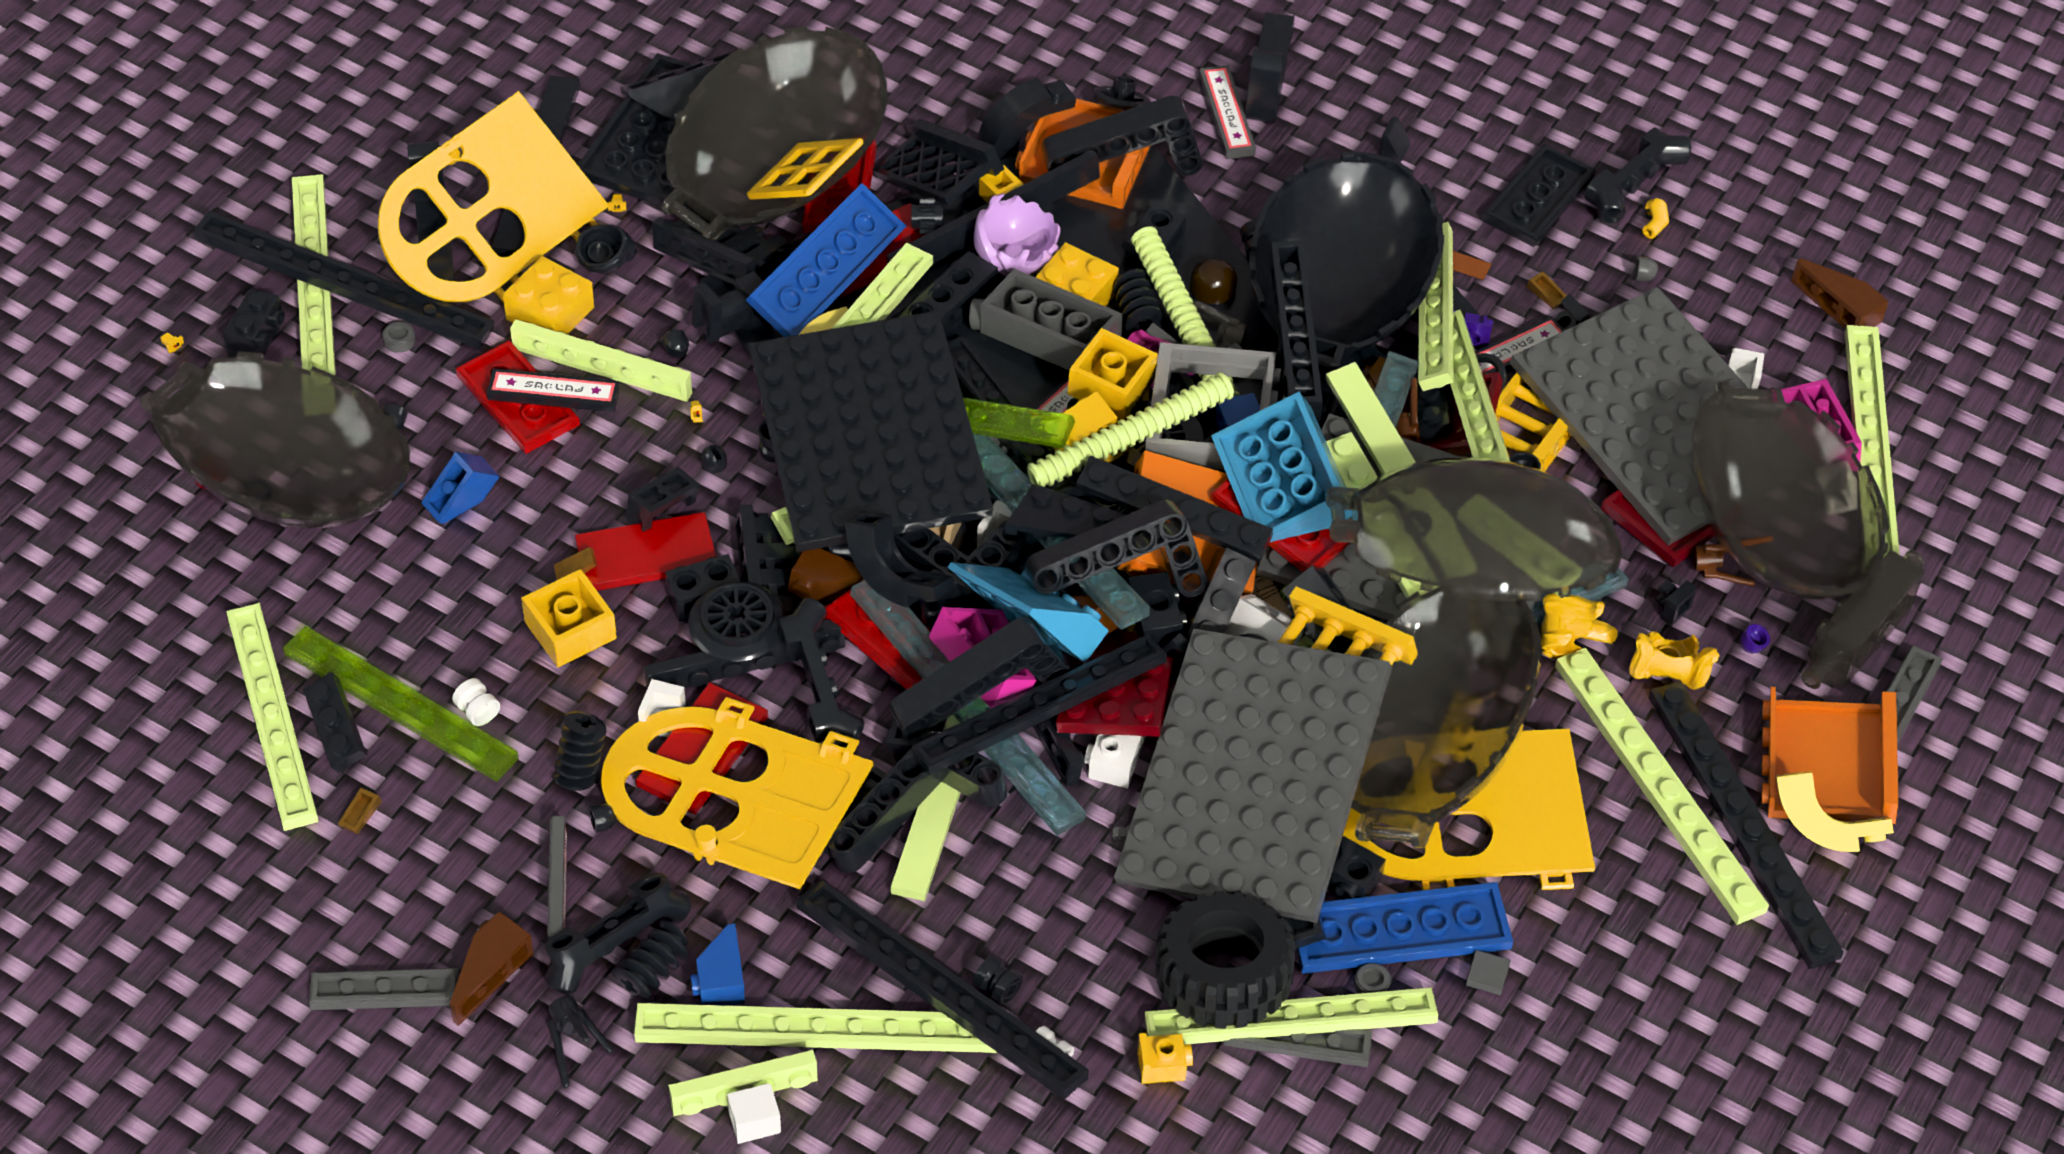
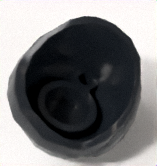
M611 224L596 225L584 230L577 237L575 254L579 263L586 270L599 274H608L618 270L626 262L633 260L637 253L636 243L630 235L619 226Z

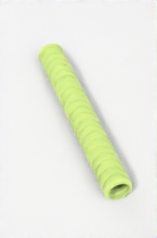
M1151 226L1139 229L1132 236L1131 242L1135 246L1140 260L1143 261L1142 264L1147 269L1146 272L1151 277L1150 280L1154 284L1164 307H1166V311L1170 315V319L1174 323L1184 345L1216 347L1211 336H1209L1207 328H1205L1203 320H1201L1200 314L1197 312L1196 306L1193 304L1191 297H1189V293L1185 289V285L1181 281L1176 267L1173 266L1174 263L1169 258L1170 255L1165 250L1166 247L1162 243L1156 228ZM1198 374L1205 382L1210 376L1215 378V375ZM1228 377L1234 390L1233 397L1239 396L1240 393L1237 391L1232 377Z
M1218 372L1215 378L1210 376L1206 382L1202 380L1198 382V386H1190L1189 391L1183 389L1180 391V395L1175 393L1171 396V399H1163L1162 404L1156 402L1153 404V408L1148 406L1144 409V412L1141 410L1136 412L1135 417L1129 415L1126 421L1121 419L1118 421V425L1114 423L1109 425L1108 430L1102 428L1100 434L1094 432L1091 434V438L1087 436L1082 438L1081 443L1075 441L1073 447L1067 445L1064 447V451L1060 449L1055 451L1054 456L1048 454L1046 460L1040 458L1037 460V464H1028V476L1032 484L1043 487L1048 485L1050 487L1054 485L1055 480L1061 482L1063 476L1069 478L1072 476V472H1081V468L1085 467L1090 456L1106 460L1109 454L1114 456L1118 450L1121 452L1125 451L1127 445L1133 447L1136 441L1138 443L1143 442L1144 437L1149 439L1153 437V433L1160 434L1162 428L1168 430L1171 428V424L1176 426L1180 424V420H1188L1189 415L1195 417L1198 415V411L1203 413L1207 410V407L1213 408L1216 406V403L1222 404L1225 399H1232L1234 394L1232 384L1225 374Z

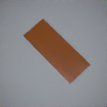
M1453 251L1454 271L1481 280L1485 279L1491 263Z

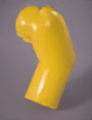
M1660 198L1650 199L1645 205V209H1650L1647 214L1652 216V219L1643 227L1642 231L1649 239H1653L1669 224L1667 204Z

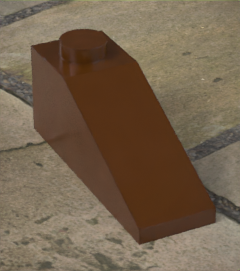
M1802 258L1796 262L1791 282L1844 329H1846L1847 325L1875 327L1882 323L1889 301L1867 282Z
M498 912L490 920H485L481 923L476 934L473 936L450 1001L453 1022L458 1026L534 954L531 934L501 912Z

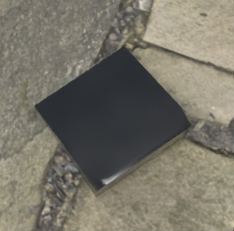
M1393 116L1382 135L1380 155L1402 162L1410 146V141L1398 117Z

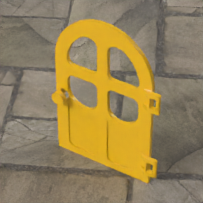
M518 91L403 172L390 185L379 208L378 235L383 253L390 266L405 283L416 291L433 299L446 302L473 301L495 292L500 300L504 302L503 293L505 291L501 288L510 280L514 283L519 278L517 274L570 235L577 240V237L581 234L578 230L584 225L588 224L589 227L598 225L593 218L607 209L609 204ZM459 147L462 149V156H461V157H460ZM457 161L467 162L479 168L486 176L488 182L487 194L467 209L460 208L438 181L439 171L447 165L455 164ZM414 189L424 190L446 218V224L418 244L407 242L399 230V216L402 204L407 195ZM498 208L514 212L521 220L524 228L522 247L509 257H499L476 228V223ZM454 238H461L485 267V273L478 279L466 282L442 280L430 272L427 266V259Z
M728 697L724 699L718 710L704 707H679L652 714L647 717L646 722L638 721L615 741L605 758L601 783L605 801L613 808V812L620 823L642 836L692 852L698 861H701L703 856L706 857L707 863L710 865L718 861L797 889H801L874 765L871 760L853 755L859 744L857 739L830 731L822 744L749 721L748 719L755 707ZM734 706L743 709L740 714L729 710V708ZM696 727L705 728L713 732L711 739L693 764H684L651 753L648 750V745L652 739L671 730ZM741 740L764 749L768 756V765L760 777L749 782H739L712 772L731 742ZM835 740H838L848 745L844 748L833 743ZM642 769L681 782L680 788L664 813L658 816H651L633 804L625 790L626 779L632 772ZM702 791H709L730 798L739 806L737 818L729 826L719 831H715L711 825H702L695 831L681 824V820L694 799Z
M1458 728L1450 735L1396 737L1380 740L1369 745L1359 781L1375 766L1391 759L1402 758L1411 764L1416 793L1410 799L1366 800L1360 795L1357 785L1343 836L1386 859L1384 875L1404 880H1421L1423 891L1431 890L1430 883H1446V888L1455 887L1453 879L1539 874L1541 890L1573 889L1572 873L1594 872L1595 864L1570 729L1476 733L1475 728H1470L1467 734H1462V729ZM1438 756H1453L1454 760L1460 764L1472 762L1482 774L1483 785L1473 795L1440 797L1436 795L1433 789L1429 761ZM1444 815H1477L1483 818L1490 826L1492 840L1489 846L1478 855L1450 856L1443 850L1438 819ZM1416 818L1421 825L1425 854L1421 858L1409 859L1384 851L1366 836L1364 832L1365 822L1371 819ZM1548 877H1564L1565 882L1549 883Z

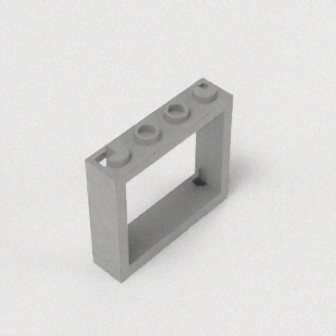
M1160 342L1151 407L1153 408V404L1156 402L1162 404V400L1168 398L1171 372L1216 375L1218 372H1222L1227 377L1263 380L1261 411L1278 402V391L1273 390V385H1280L1281 368H1275L1276 352ZM1163 428L1160 434L1153 433V437L1146 438V451L1206 468L1225 470L1214 443L1163 439Z

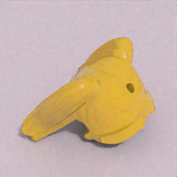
M1551 593L1543 597L1545 615L1541 625L1540 644L1543 654L1547 657L1558 659L1581 650L1582 647L1574 643L1579 637L1609 644L1615 642L1618 637V630L1615 627L1596 620L1604 611L1605 605L1602 601L1596 602L1567 593H1562L1560 596Z
M1656 631L1649 632L1647 635L1639 633L1636 638L1637 648L1629 666V674L1635 679H1647L1651 676L1669 677L1681 681L1683 685L1692 690H1696L1705 686L1709 679L1712 665L1718 661L1720 655L1717 649L1713 647H1706L1697 655L1699 642L1694 634L1687 639L1671 640L1664 639Z

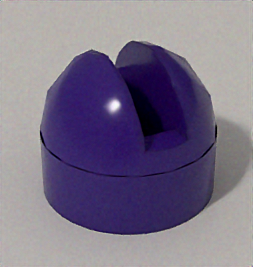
M1752 624L1746 628L1740 639L1741 647L1751 654L1761 652L1770 643L1768 631L1758 624Z

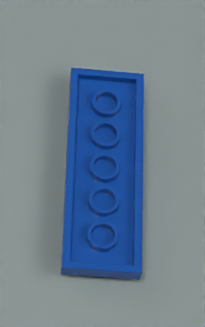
M861 183L746 301L783 337L799 335L802 329L820 316L907 226Z
M1497 882L1323 902L1320 913L1327 939L1298 948L1296 951L1301 973L1305 974L1357 968L1368 963L1382 965L1475 954L1476 950L1481 952L1512 949L1513 939Z

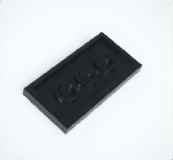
M1543 144L1483 213L1482 221L1535 247L1595 177L1596 169Z

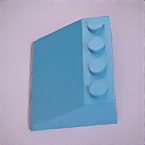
M1300 391L1211 435L1244 517L1272 528L1273 536L1270 542L1328 529L1357 514L1314 412Z
M951 562L947 567L994 609L1003 610L1008 620L1014 621L1021 617L1032 618L1057 643L1059 649L1083 663L1087 662L1109 631L1099 622L1102 617L1099 613L1087 605L1082 609L1079 608L1081 604L1071 596L1064 593L1062 597H1059L1060 593L1058 591L1050 594L1038 592L1025 571L1020 575L1009 568Z

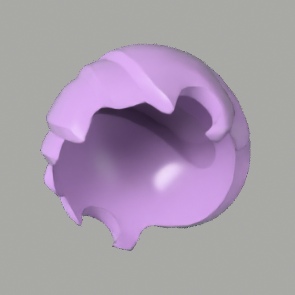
M1005 194L994 195L989 201L988 208L979 211L975 223L974 246L979 257L998 267V273L1006 277L1013 269L1031 276L1038 274L1058 251L1057 241L1061 232L1060 226L1054 223L1053 214L1050 212L1044 213L1036 202L1025 203L1018 195L1008 200L1000 201Z

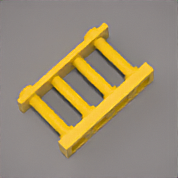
M1516 371V374L1499 396L1495 415L1497 421L1503 417L1542 436V441L1539 445L1536 443L1531 445L1501 430L1506 447L1518 453H1531L1539 459L1541 463L1539 480L1572 435L1567 430L1568 426L1560 418L1557 419L1555 424L1550 423L1546 425L1510 407L1515 398L1518 397L1553 414L1534 391L1525 387L1527 383Z
M1297 586L1289 595L1295 617L1277 643L1292 645L1306 623L1310 624L1313 622L1324 627L1311 647L1313 649L1326 651L1335 636L1343 635L1353 640L1345 654L1360 656L1364 649L1373 648L1383 653L1379 660L1390 661L1391 666L1394 661L1398 662L1399 660L1412 665L1418 655L1414 637Z

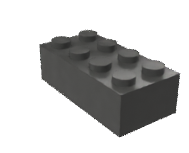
M1013 269L980 304V326L982 334L1070 370L1071 366L1101 328L1122 337V313Z

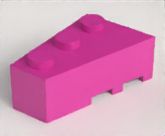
M1827 379L1765 393V407L1818 468L1848 461L1853 471L1860 470L1862 442Z
M942 607L929 638L946 658L952 661L1009 624L1003 610ZM1025 667L982 695L981 698L990 708H993L1031 690L1036 679Z

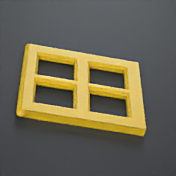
M854 138L798 143L746 194L750 200L811 196L863 144V139ZM830 152H840L830 163L818 164ZM802 154H812L802 165L791 166ZM808 173H818L808 184L797 185ZM792 174L781 186H771L781 175Z

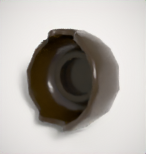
M1204 259L1198 262L1192 271L1189 286L1190 293L1197 300L1207 304L1228 302L1233 298L1237 286V273L1232 264L1222 259Z

